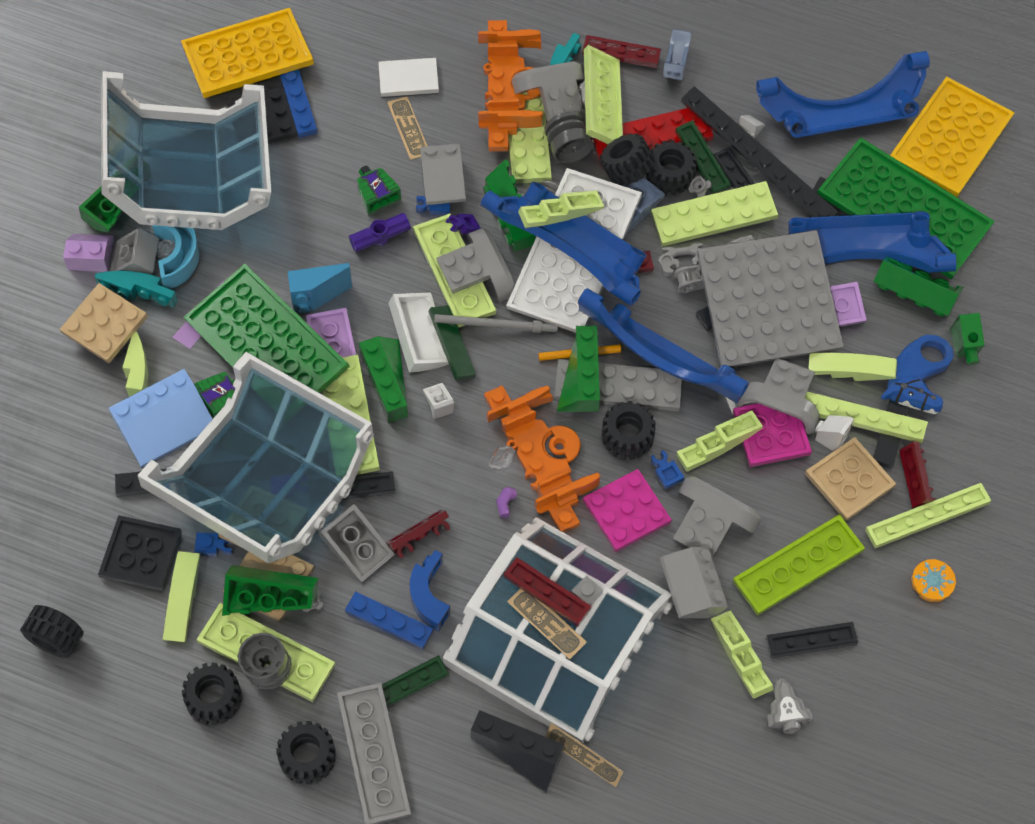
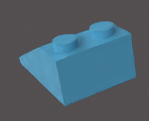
M349 263L287 271L293 310L296 313H307L316 310L352 288Z

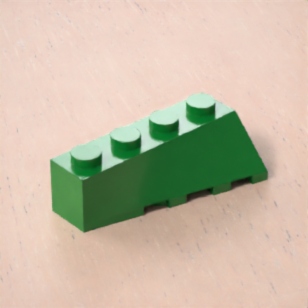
M134 154L122 167L137 179L136 155ZM142 161L143 182L147 183L151 179L150 167ZM117 171L111 176L114 178H124ZM125 179L123 193L131 198L137 192V188ZM101 186L79 206L82 220L95 230L108 233L122 212L119 207L102 195Z
M504 160L485 177L484 194L491 190L500 197L517 196L521 198V193L517 194L514 175H509L510 165L508 160ZM497 218L499 228L501 230L504 229L506 233L504 234L508 246L511 245L514 252L533 246L537 236Z
M887 256L883 259L873 281L877 283V287L886 291L890 289L896 292V295L900 298H910L914 300L917 306L922 308L927 306L933 309V312L939 316H949L964 288L963 286L957 285L954 288L945 279L936 278L934 280L925 271L916 270L914 272L912 271L913 268L907 264Z
M576 326L575 339L557 412H599L600 390L597 326Z
M377 336L359 342L361 358L388 423L408 417L399 339Z
M231 565L225 574L222 616L230 615L231 613L249 614L255 611L271 612L272 610L280 609L283 611L311 609L317 599L318 578Z

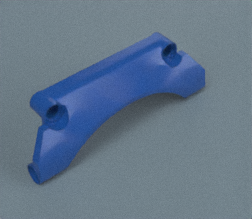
M927 51L905 54L894 68L873 87L852 97L837 100H820L803 96L787 87L778 77L757 80L758 100L776 121H784L786 131L796 138L914 117L919 111V104L914 101V98L919 95L926 77V68H929L930 59ZM910 103V107L905 110V106ZM799 123L798 128L792 130L793 125Z
M532 181L527 192L521 198L517 196L500 197L491 190L484 195L480 206L501 220L541 238L573 258L593 274L610 293L628 305L632 306L637 302L641 290L639 277L635 274L647 256L644 252L633 247L586 215L554 224L525 228L518 213L520 207L539 205L541 200L559 199L558 196L537 182Z
M926 212L810 218L795 217L788 222V235L817 230L825 265L853 259L883 260L887 256L928 273L956 271L955 253H951L936 236H930V215Z
M588 288L582 292L578 300L579 311L607 328L625 346L648 363L674 377L716 391L735 403H738L745 393L749 382L739 377L730 366L721 365L718 370L629 318L631 311L625 305L618 303L609 313L603 305L604 297Z

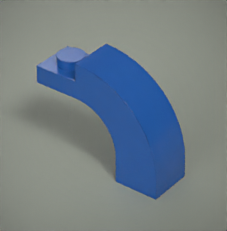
M434 550L431 556L428 555L425 558L422 566L417 563L415 564L410 577V596L413 608L419 618L439 632L450 616V606L435 598L429 590L431 580L443 563V554Z

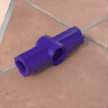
M401 213L387 220L378 219L373 221L370 227L349 235V241L353 250L359 252L375 244L384 245L389 241V238L410 230L411 226L406 214Z

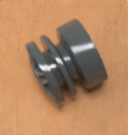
M568 111L552 117L544 126L545 135L550 143L554 159L557 162L573 163L586 157L593 149L592 139L586 134L584 119L578 112Z
M268 633L254 634L247 638L240 646L237 656L239 666L249 681L256 687L267 690L277 688L290 676L292 669L291 657L281 641L274 635Z

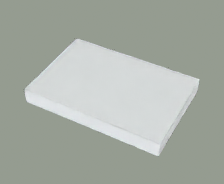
M436 58L379 62L381 97L439 93Z

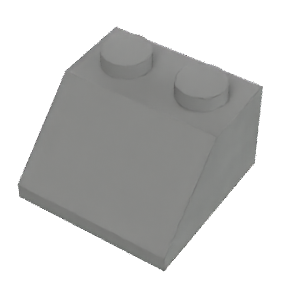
M138 228L115 241L110 271H134L152 274L155 269V257L158 252L159 238Z

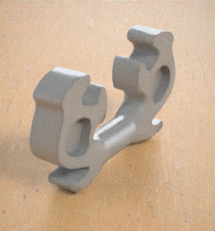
M695 243L688 247L680 248L664 247L658 261L662 275L671 277L674 274L673 268L675 270L679 268L678 259H674L676 256L693 255L692 266L698 265L697 250L702 249L703 244Z

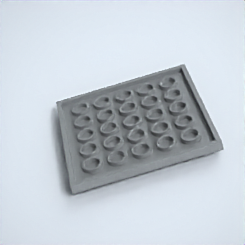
M817 230L697 250L721 365L737 367L773 361L777 358L785 359L811 353L839 350L844 347Z

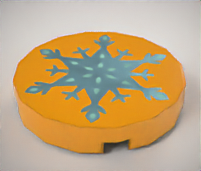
M928 559L919 563L914 569L911 583L914 591L916 590L919 597L923 600L941 602L953 593L956 578L953 570L946 563L936 559Z

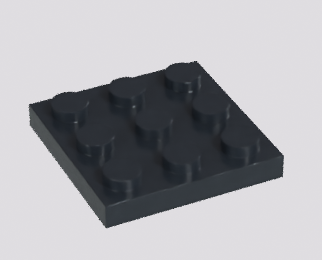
M283 86L264 90L268 144L298 137ZM242 96L227 99L228 108L235 105V101ZM257 111L233 122L239 144L258 135ZM259 142L246 149L259 146Z
M118 515L98 573L99 577L163 591L182 530L176 527Z

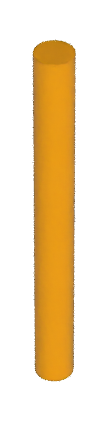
M620 344L598 347V355L621 353ZM572 349L538 353L539 361L570 358Z

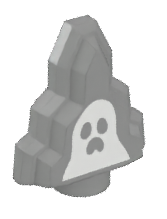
M786 678L777 679L774 688L775 700L771 703V713L767 716L768 727L782 728L785 734L798 732L801 730L802 724L813 721L810 709L805 708L802 699L795 696L793 687Z

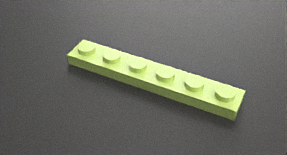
M811 392L806 393L804 399L809 400L816 406L819 411V418L827 419L829 415L852 417L854 419L852 426L923 443L928 421Z
M982 483L870 525L866 527L865 531L876 549L989 505L991 499Z

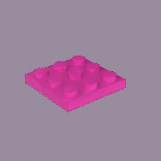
M758 403L733 408L734 418L753 411L763 426L760 431L742 442L749 467L811 455L812 450L803 422L800 419Z
M639 469L583 497L584 504L615 552L669 525L672 521Z

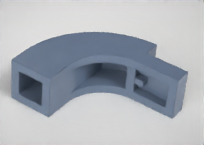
M672 30L668 56L663 69V77L683 79L692 37L691 31Z

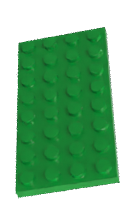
M861 137L817 191L822 198L850 216L915 213L919 211L928 213L930 215V236H936L951 253L956 255V271L940 272L951 280L995 222Z
M245 263L183 317L232 368L243 354L247 352L314 391L321 393L350 367L322 337ZM256 374L251 387L278 413L287 391ZM293 395L284 421L288 423L308 403Z

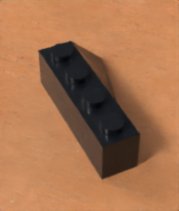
M479 710L470 730L471 739L494 756L499 757L506 765L514 768L530 782L532 781L543 792L547 793L562 757L564 744Z

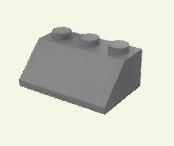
M690 547L660 558L679 618H713L728 607L709 547Z

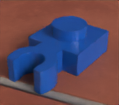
M424 196L416 197V202L423 204L416 205V212L423 213L426 210H430V215L450 214V203L426 205Z
M662 450L660 455L663 459L657 460L652 455L651 463L658 467L655 469V474L666 490L683 482L685 477L674 460L668 463L667 453Z
M197 532L194 553H199L200 556L217 557V552L222 551L225 555L233 554L232 548H226L225 545L233 543L219 539L218 533Z

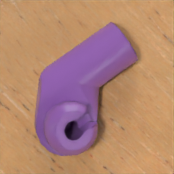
M504 488L496 499L500 518L510 516L508 503L510 499L513 500L517 496V491L514 488Z

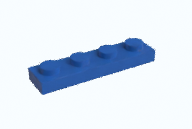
M299 69L281 74L280 78L296 126L298 138L317 134V128Z
M356 591L345 608V613L424 650L434 632L432 627Z

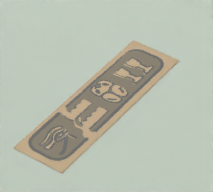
M408 97L388 101L387 104L410 160L421 157L420 147H427V143Z
M522 589L507 601L569 659L587 643L553 610Z
M551 723L545 737L564 744L563 752L614 787L617 786L623 774L622 770Z

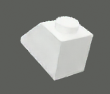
M829 415L825 421L821 420L817 425L815 441L835 451L847 439L854 419L847 416Z

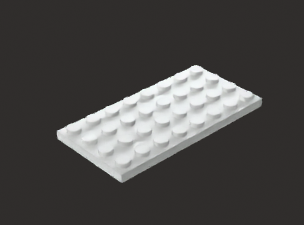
M567 168L555 195L560 198L562 193L597 190L604 208L586 216L621 239H624L642 197V192ZM536 237L506 307L514 312L549 324L558 325V327L576 333V326H587L590 317L579 311V297L586 288L600 295L603 285L573 258L541 238Z

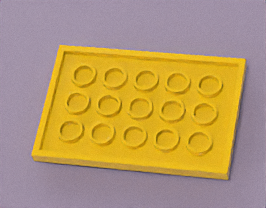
M290 8L181 40L183 50L203 98L314 64L313 57Z
M946 76L890 156L955 197H958L1015 112Z

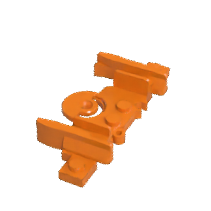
M488 20V31L478 32V43H488V63L484 64L483 71L485 75H488V91L485 93V99L490 100L485 102V109L488 111L478 112L479 128L488 129L489 152L508 151V135H517L518 128L542 126L543 112L525 110V100H532L541 96L539 88L525 91L527 95L515 94L512 84V78L515 74L533 69V67H525L524 58L518 56V48L541 49V33L539 30L531 29L507 31V20Z
M503 385L484 393V398L491 409L486 415L488 423L507 414L506 417L500 419L503 432L509 440L507 442V450L509 452L517 450V457L526 472L525 479L530 477L536 479V482L531 483V489L536 490L539 498L534 502L536 511L539 514L549 511L555 526L563 533L580 526V521L572 507L578 505L577 496L584 495L599 486L600 475L596 472L572 482L570 478L571 469L568 463L575 460L580 452L581 443L579 436L575 431L566 426L548 428L543 420L536 419V412L531 410L539 405L553 402L549 386L532 390L511 401ZM552 434L554 437L549 441L550 451L555 455H565L566 458L556 459L546 452L545 443ZM561 444L563 449L558 450L555 446Z

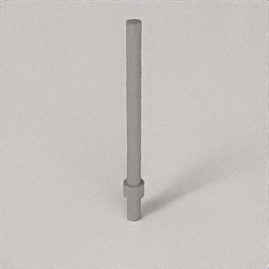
M439 314L434 316L435 323L532 330V333H541V331L557 332L558 325L542 323V321L537 320L524 322Z

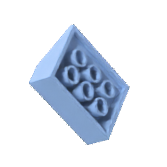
M185 369L109 407L116 426L141 468L146 466L151 459L156 461L192 442L213 420Z

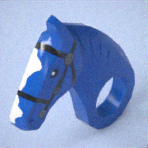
M924 335L907 345L896 358V379H888L887 390L880 398L883 400L891 399L907 407L937 414L943 408V399L933 394L923 380L947 370L953 360V348L947 340L937 335ZM924 347L937 348L942 353L943 360L940 362L928 361L922 356L921 349Z

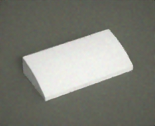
M431 293L393 294L388 304L409 373L432 370L449 365L428 312L430 307H435Z

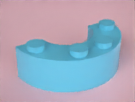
M152 225L155 236L159 238L158 240H167L175 245L173 252L167 258L158 261L163 286L168 289L175 288L188 280L197 268L200 253L195 231L193 228Z

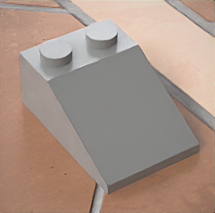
M460 144L420 147L426 205L465 202L466 195Z
M349 504L317 531V534L329 549L360 582H363L395 555L355 504Z

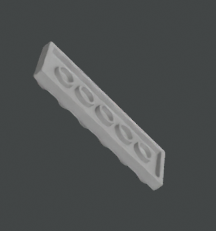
M558 359L554 400L560 399L569 360ZM598 363L600 404L618 406L619 402L627 404L628 401H632L634 405L637 402L640 403L642 408L646 406L648 409L679 412L682 379L656 368Z
M376 683L338 692V701L365 824H380L411 816L382 684Z

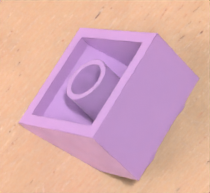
M72 234L66 240L63 255L67 269L107 272L109 270L114 236Z

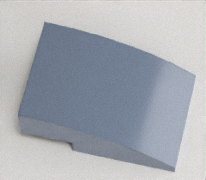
M644 177L635 183L623 185L624 187L642 192V197L626 235L644 220L651 212V209H654L665 196L661 190Z

